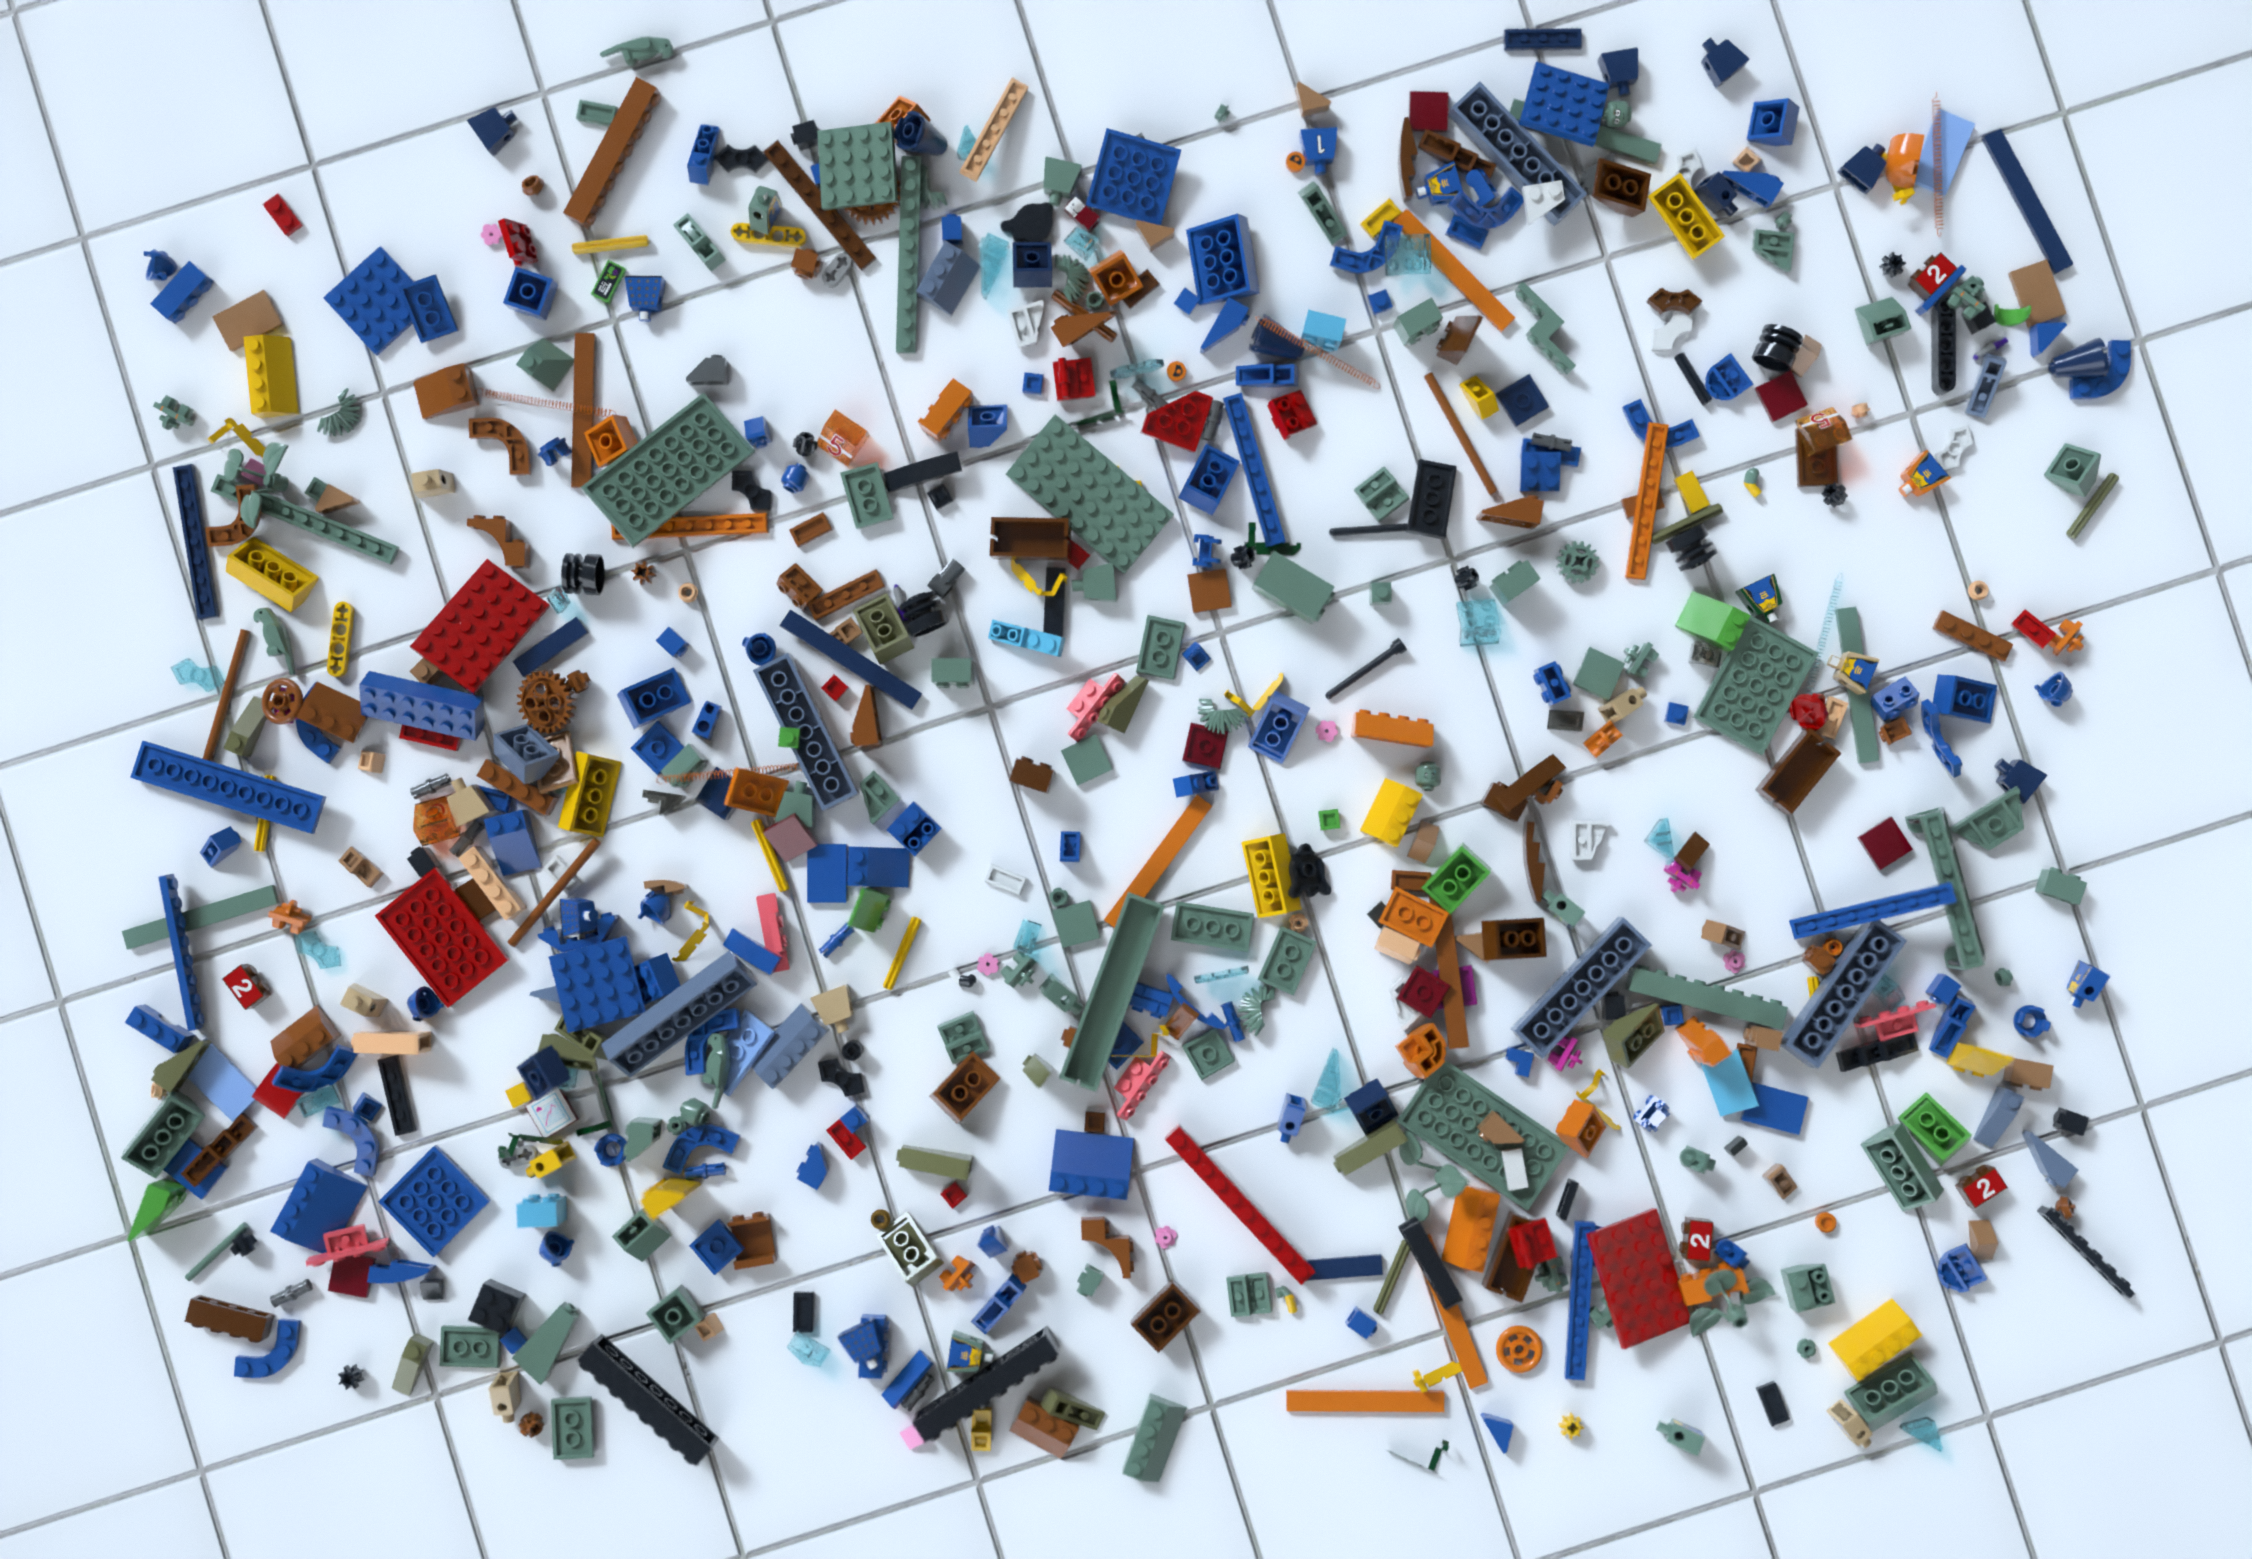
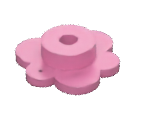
M485 224L483 232L480 234L481 238L484 239V243L488 246L493 243L498 244L500 238L503 237L501 230L498 229L496 224Z
M1323 720L1315 728V732L1319 735L1318 738L1320 740L1325 739L1327 742H1332L1334 736L1338 734L1334 721L1327 722Z
M1732 950L1730 954L1723 956L1725 968L1730 969L1731 972L1738 973L1740 968L1745 967V962H1743L1745 955L1743 953H1737L1735 950Z
M986 953L984 957L978 958L977 970L979 972H984L988 976L998 971V959L996 957L993 958L991 953Z
M1169 1226L1156 1229L1155 1242L1159 1243L1161 1248L1166 1249L1169 1245L1175 1244L1174 1239L1177 1236L1175 1230H1170Z

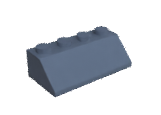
M801 1003L775 1030L776 1034L752 1065V1068L773 1090L830 1029Z

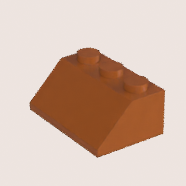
M318 681L305 699L296 717L351 743L357 741L368 719L367 716L361 715L359 700Z
M316 1005L274 1037L270 1043L274 1059L280 1067L283 1065L298 1070L342 1035L321 1007Z
M1027 1395L1009 1431L1061 1459L1073 1442L1079 1430V1424L1049 1415L1040 1405V1401Z

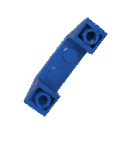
M612 912L601 914V918L596 920L598 935L597 932L585 934V939L578 940V937L566 939L565 943L562 929L555 930V926L544 928V933L538 934V938L561 952L605 942L618 922L619 915H612Z

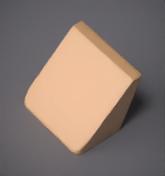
M1747 146L1732 163L1741 171L1750 172L1762 158Z
M362 750L358 769L382 773L385 754Z
M715 1313L706 1316L694 1326L703 1342L724 1329Z

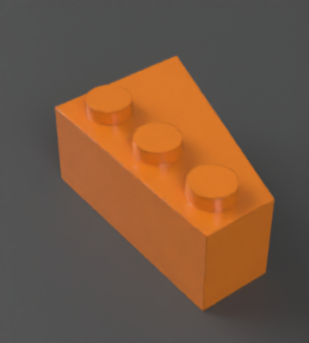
M954 378L939 394V399L936 403L929 406V413L924 419L920 417L917 421L921 430L938 442H941L942 439L945 440L949 436L953 423L957 424L959 422L963 409L965 407L968 408L974 400L972 398L973 392Z
M1692 1016L1684 1024L1675 1028L1689 1049L1687 1053L1690 1058L1698 1063L1713 1067L1730 1056L1732 1052L1722 1037L1711 1028L1706 1030L1704 1028L1706 1025L1703 1022L1699 1023L1697 1017Z
M1723 1261L1718 1263L1717 1267H1703L1694 1274L1690 1272L1681 1274L1677 1282L1684 1304L1690 1306L1712 1301L1714 1297L1723 1295L1721 1292L1716 1296H1710L1704 1289L1706 1278L1719 1270H1730L1736 1275L1737 1281L1735 1285L1725 1290L1728 1297H1731V1292L1741 1290L1743 1294L1749 1293L1743 1270L1738 1266L1735 1269Z

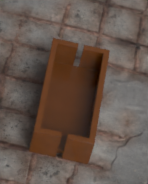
M991 517L990 535L994 538H990L989 556L992 559L1071 561V543L1067 539L1071 540L1072 522L1069 518Z
M1811 728L1804 729L1756 787L1755 791L1768 801H1773L1771 804L1785 815L1793 814L1841 755V752L1828 742L1822 743L1825 739Z
M1509 1210L1483 1278L1482 1286L1489 1291L1500 1295L1504 1294L1505 1297L1523 1303L1537 1263L1531 1269L1518 1267L1507 1228L1534 1220Z

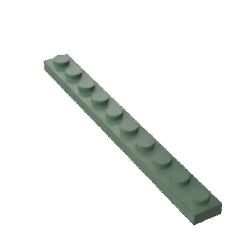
M901 156L896 353L916 354L918 297L916 290L918 288L921 156Z
M217 474L210 491L238 502L235 486L245 484L235 480L229 481L225 476ZM260 493L262 513L393 565L400 547L270 494Z

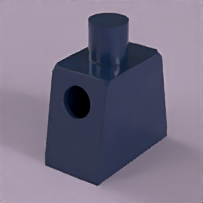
M1710 37L1701 45L1708 53L1702 59L1701 64L1716 89L1741 70L1750 60L1748 56L1728 39L1717 45Z
M1638 47L1601 53L1597 62L1604 82L1608 83L1609 89L1618 88L1619 97L1629 96L1631 94L1630 86L1634 85L1638 80Z
M494 107L468 119L467 122L488 152L495 156L515 136L510 125L519 119L512 110L501 115Z
M1876 144L1872 149L1864 146L1837 173L1866 195L1876 184L1887 163L1881 157L1885 152V148L1880 144Z
M1719 171L1704 178L1693 190L1699 200L1713 213L1723 210L1730 217L1738 210L1732 202L1737 193Z
M2001 758L1994 765L2001 772L2000 776L1996 779V783L2005 793L2017 786L2020 789V804H2025L2047 777L2046 773L2020 759L2012 760L2008 763Z

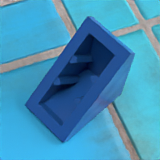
M2065 322L2037 323L2030 327V355L2034 358L2041 354L2067 324Z
M1061 831L1060 862H1080V832Z
M1487 1413L1480 1414L1500 1450L1505 1454L1509 1446L1514 1424L1510 1419Z

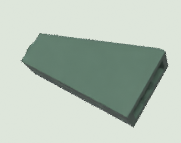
M562 1303L512 1357L539 1385L548 1379L579 1317L576 1307L571 1303Z

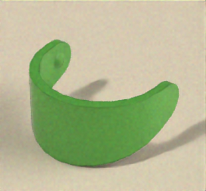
M1999 304L1994 306V318L1996 323L2002 326L2021 324L2028 319L2031 313V306L2021 309L1999 308Z

